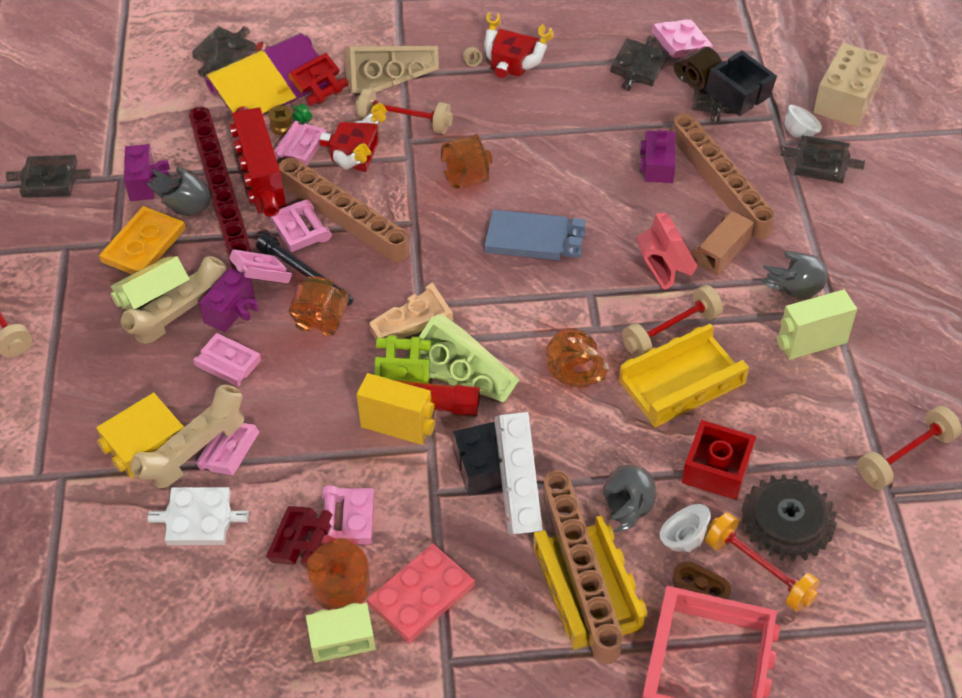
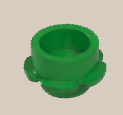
M303 103L299 106H293L292 118L294 121H298L300 125L302 123L308 124L313 119L312 113Z

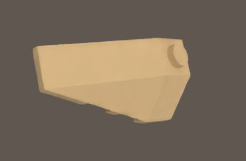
M350 46L343 49L344 74L351 94L361 93L364 88L378 92L439 69L438 46Z

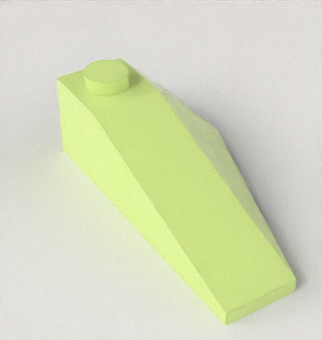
M443 314L433 316L419 336L421 340L432 341L431 351H420V358L431 359L430 378L432 379L436 378L453 386L480 387V395L501 402L507 400L520 381L518 377L465 330ZM411 350L405 358H410Z

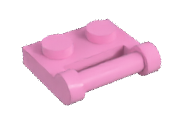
M303 200L282 208L276 216L270 217L271 222L290 252L316 242H327L332 237L329 228L322 224L314 212V206L310 200ZM299 215L306 216L314 228L313 231L308 230Z
M325 486L322 489L324 510H328L333 514L330 520L331 528L328 535H324L322 544H372L374 488L339 489L336 486ZM336 502H344L342 531L334 530Z

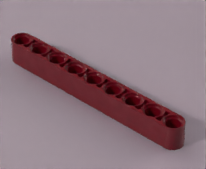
M195 107L189 112V119L228 258L232 250L251 252L248 236L211 113L206 107ZM229 259L231 268H232L233 270L238 271V270L236 269V266H235V265L232 263V261Z

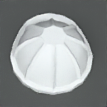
M796 105L788 106L785 127L789 134L796 138L807 139L821 131V123L810 112Z
M693 504L678 511L663 524L660 531V540L666 547L674 551L690 553L693 549L701 546L707 535V525L711 517L710 510L705 505Z

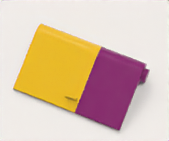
M299 33L207 74L204 78L210 93L214 97L219 95L231 114L239 107H247L248 109L261 107L262 114L265 115L273 107L287 105L311 93L307 91L301 94L288 78L289 72L317 58L319 55L312 47L310 38ZM325 81L324 83H322V84H320V85H318V86H319L320 89H321V88L327 86L328 83Z

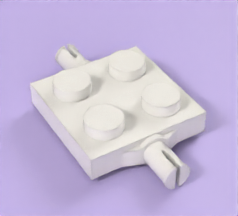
M229 487L171 488L170 503L166 511H149L148 523H166L165 542L167 545H225L227 530L231 522L248 523L249 512L248 510L231 511V492Z

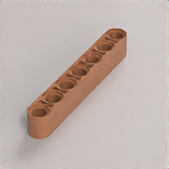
M687 113L676 115L673 124L675 144L731 212L733 211L754 222L752 236L757 239L768 238L771 235L774 223V210L692 115Z
M287 158L280 162L279 168L284 189L302 201L310 200L315 210L389 260L401 262L408 257V235L405 230L299 160Z
M551 471L544 478L543 497L593 655L599 662L611 664L616 662L620 656L623 639L622 632L571 480L563 471ZM566 512V513H569V514H568V515H563V514H560V513ZM569 537H576V538H578V539H576V540H571V539H568V538H569ZM583 562L586 565H577L576 563ZM585 588H593V589L596 590V591L588 592V591H585L584 589H585ZM600 614L603 615L605 618L597 619L594 618L593 615ZM604 641H608L613 643L614 645L611 647H607L602 645L601 643Z

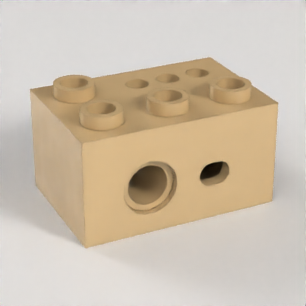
M842 43L819 85L813 113L859 127L880 86L888 56Z

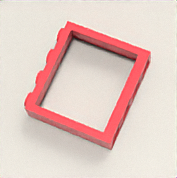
M666 586L642 698H673L657 694L674 611L762 631L751 698H769L772 679H768L766 676L767 670H773L776 651L771 650L772 641L778 642L780 625L775 624L777 611Z

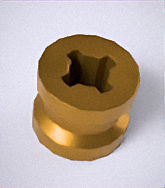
M276 106L268 112L271 131L276 135H286L293 125L291 109L287 106Z

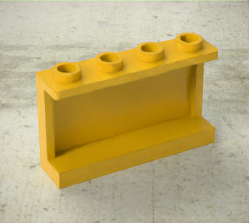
M712 324L697 327L691 333L680 338L676 337L661 347L652 348L646 354L635 359H628L620 366V384L654 428L746 384L749 366L744 360L735 363L714 339V327Z
M602 515L596 516L595 524L586 528L622 636L643 630L644 618L647 617L645 603L636 596L634 578L631 573H626L624 555L620 548L616 549L614 545V533L611 525L605 524ZM545 530L535 532L533 549L573 650L590 646L556 537L548 538ZM569 537L568 539L576 540V539H578V538H576V537ZM583 562L576 563L577 565H586ZM585 588V589H584L585 591H588V592L596 591V590H594L593 588ZM600 614L593 615V617L597 619L605 618L603 615Z

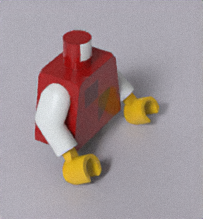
M490 12L487 14L486 19L489 30H486L484 48L487 59L491 61V68L497 77L505 78L508 74L522 76L526 70L541 63L547 48L545 44L554 37L551 27L547 34H544L546 27L543 24L538 28V33L541 37L539 41V38L500 28L496 31V27L501 24L499 13L495 21H490Z
M377 103L371 109L372 114L363 120L339 123L334 134H321L320 146L330 148L331 160L343 169L353 168L367 172L379 143L377 123L378 121H385L387 109L382 103Z

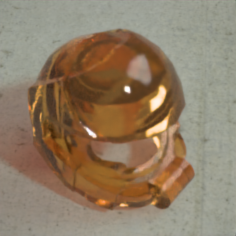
M567 328L556 333L546 347L545 355L548 368L553 377L569 387L588 388V385L605 380L609 365L598 354L597 344L588 333L576 328ZM590 360L594 362L593 367L588 372H575L573 370L574 367L584 365Z

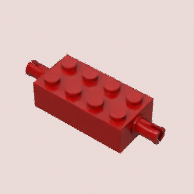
M239 107L232 113L234 123L229 125L232 137H237L233 141L236 155H241L237 158L241 172L245 171L242 174L245 188L250 187L251 189L247 190L250 205L255 204L257 213L264 212L266 216L273 217L280 212L281 208L287 207L276 155L261 107L252 109Z

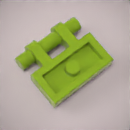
M388 335L387 338L377 337L376 347L386 349V357H375L376 376L392 380L430 384L431 359L420 358V351H431V340H421V337L398 339L397 336ZM396 350H411L410 358L396 357Z

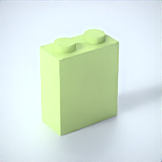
M178 256L165 257L110 286L113 290L111 297L117 307L136 309L190 279Z
M845 289L787 305L781 319L780 332L777 336L779 348L785 351L789 360L848 343L857 307Z

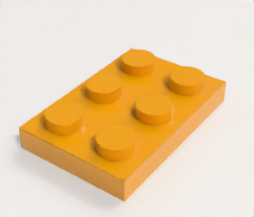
M142 206L100 253V261L132 275L159 261L186 229L185 222Z

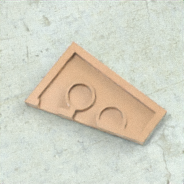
M432 282L426 286V291L419 296L413 294L407 298L408 303L400 308L393 307L369 322L370 330L376 340L377 337L387 338L388 335L397 336L398 339H402L422 332L433 316L443 314L453 321V313Z

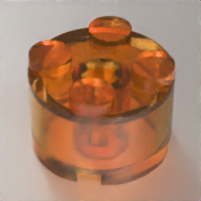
M478 134L443 143L441 147L442 163L446 162L448 170H444V173L453 188H465L489 181V164L492 163V155L488 149L485 150Z
M310 276L306 277L304 282L300 281L289 307V314L296 321V328L305 332L310 331L312 328L320 330L328 336L335 335L349 301L348 293L342 287L340 291L334 288V282L325 278Z
M338 538L333 542L322 545L308 558L307 572L313 598L321 607L328 610L330 608L340 609L352 603L362 604L367 598L370 587L368 560L365 553L357 545L350 543L345 538Z

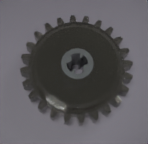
M782 475L781 479L778 480L774 476H770L769 483L762 479L760 480L759 487L753 485L750 494H746L741 513H743L741 523L745 524L744 533H751L749 541L751 543L757 541L759 543L758 550L761 551L765 548L769 551V557L776 554L779 555L781 561L785 557H790L792 562H796L797 556H801L804 561L808 560L809 553L816 557L820 549L825 550L828 542L832 541L837 522H835L837 513L832 511L833 502H825L828 494H820L818 492V485L812 487L808 484L809 480L805 479L802 482L798 480L797 476L787 479L785 475Z

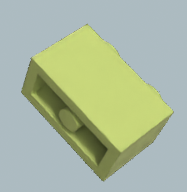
M352 603L344 608L330 611L319 610L314 614L306 615L315 663L376 650L367 603Z

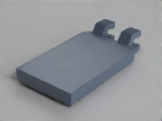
M493 210L484 246L485 253L560 260L561 255L581 258L582 239L585 238L586 220L578 218L570 220L564 216Z

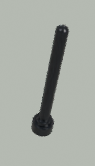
M266 232L259 237L256 248L265 255L274 254L344 304L351 305L354 299L351 295L280 247L275 236Z

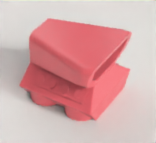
M656 213L652 228L636 237L644 260L664 290L674 284L676 270L690 276L693 275L698 265L668 213Z

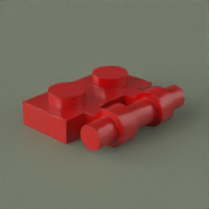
M327 52L294 69L288 75V78L301 94L307 91L311 92L312 95L306 98L309 106L323 103L327 97L332 94L337 95L341 93L342 89L348 86L346 78L336 79L335 76L339 74L340 69ZM326 81L329 86L321 90L318 85Z

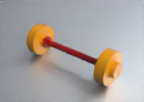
M729 512L724 513L720 518L716 517L707 528L708 534L705 538V543L715 551L719 550L725 543L727 545L732 543L789 586L788 591L790 594L785 603L788 607L798 612L804 606L809 607L818 596L816 590L820 584L819 579L811 573H807L800 580L796 578L793 581L736 538L737 533L735 530L739 520Z

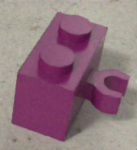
M667 130L646 131L645 140L640 142V155H644V157L640 158V172H644V182L673 183L676 166L675 132H667Z
M150 144L125 146L124 183L130 201L154 199V192L146 184V182L151 183V181H154L153 177H156L152 171L153 169L169 176V162L162 160L155 164Z
M229 268L199 302L203 322L226 332L239 316L243 320L249 321L251 316L247 310H259L258 303L254 300L255 294L251 278H246L243 273Z

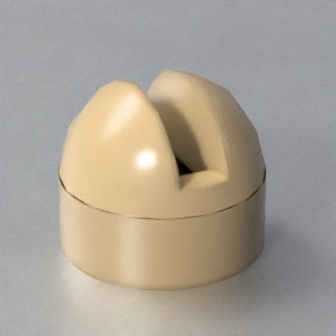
M476 47L465 49L463 59L468 66L475 67L481 63L483 57L479 49Z

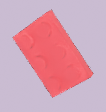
M432 543L370 596L367 602L371 609L410 644L475 586V580Z

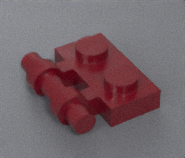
M288 506L266 558L271 563L295 565L299 555H303L300 564L310 568L314 559L319 557L322 549L320 544L324 535L329 533L331 528L330 520L333 514L328 510H322L319 518H315L317 513L311 507ZM309 531H312L313 533L310 537L309 542H307L306 538L309 534Z

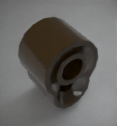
M703 46L700 49L695 48L677 60L673 67L676 76L682 82L687 83L695 90H702L706 87L710 70L722 63V60L715 50L708 46Z

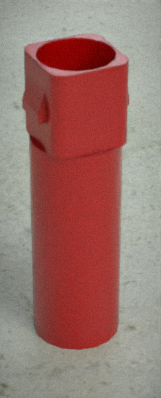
M394 380L430 390L431 403H434V410L468 416H477L480 387L448 386Z

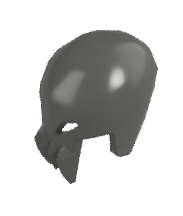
M179 166L176 171L182 176L173 179L153 169L152 171L156 175V177H153L154 181H151V183L146 182L148 187L162 198L161 202L176 214L192 216L201 213L210 204L211 193L206 182ZM180 183L176 187H169L170 185Z
M785 251V257L791 260L788 269L763 265V268L770 273H767L768 277L766 279H760V281L768 287L778 289L796 299L811 298L821 292L828 280V269L824 261L818 256Z
M632 464L619 466L609 475L603 486V493L611 510V520L621 522V526L614 530V532L634 527L638 519L651 511L656 500L655 482L651 474L640 466Z

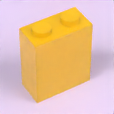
M367 373L356 394L361 427L423 445L427 435L431 436L435 428V420L432 419L434 403H431V391Z
M153 392L96 427L100 437L97 443L104 454L110 453L113 456L111 460L120 473L125 471L132 479L135 477L131 470V461L134 455L138 452H155L172 436L181 431L184 426Z

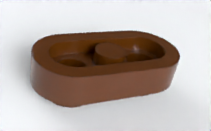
M688 561L681 562L674 568L672 583L675 588L706 595L715 592L719 595V598L729 600L731 586L725 578ZM687 578L690 579L692 582L686 583L683 581V579Z

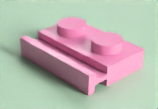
M295 121L275 149L276 159L295 158L307 166L319 149L320 136L322 133H327L326 129L306 123L300 125L298 121Z
M232 250L229 257L236 266V269L243 273L246 278L289 283L292 276L291 273L286 272L287 268L276 256Z
M216 333L201 350V354L195 357L193 361L196 367L239 387L243 378L246 379L259 364L261 356L260 353Z
M243 423L229 437L221 432L207 444L196 462L197 466L203 471L204 469H209L210 472L234 475L259 434L256 425Z

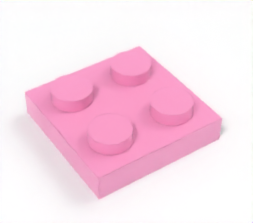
M685 19L683 21L653 24L651 32L673 58L683 57L695 48L700 49L703 46L713 48V45L692 20Z

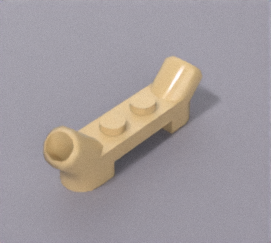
M204 257L197 272L189 277L190 280L164 293L142 309H126L121 316L122 328L126 333L134 335L140 343L146 344L156 341L166 334L164 326L197 305L227 271L226 265L216 257Z
M231 385L218 386L212 405L198 417L194 418L176 435L172 436L155 452L136 453L131 461V470L136 478L151 480L157 488L168 487L184 475L180 469L182 464L221 432L229 437L242 426L244 416L239 410L243 398L241 392Z

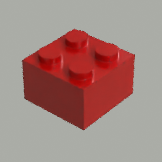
M701 420L685 462L682 484L738 500L757 436Z

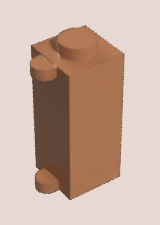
M733 211L729 215L726 214L722 218L721 224L699 247H694L691 251V254L697 258L696 263L719 275L751 240L754 222Z

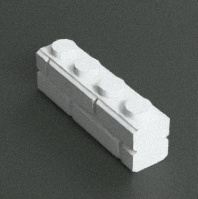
M528 412L496 416L494 420L499 459H502L500 470L506 517L509 518L507 521L508 534L542 531Z

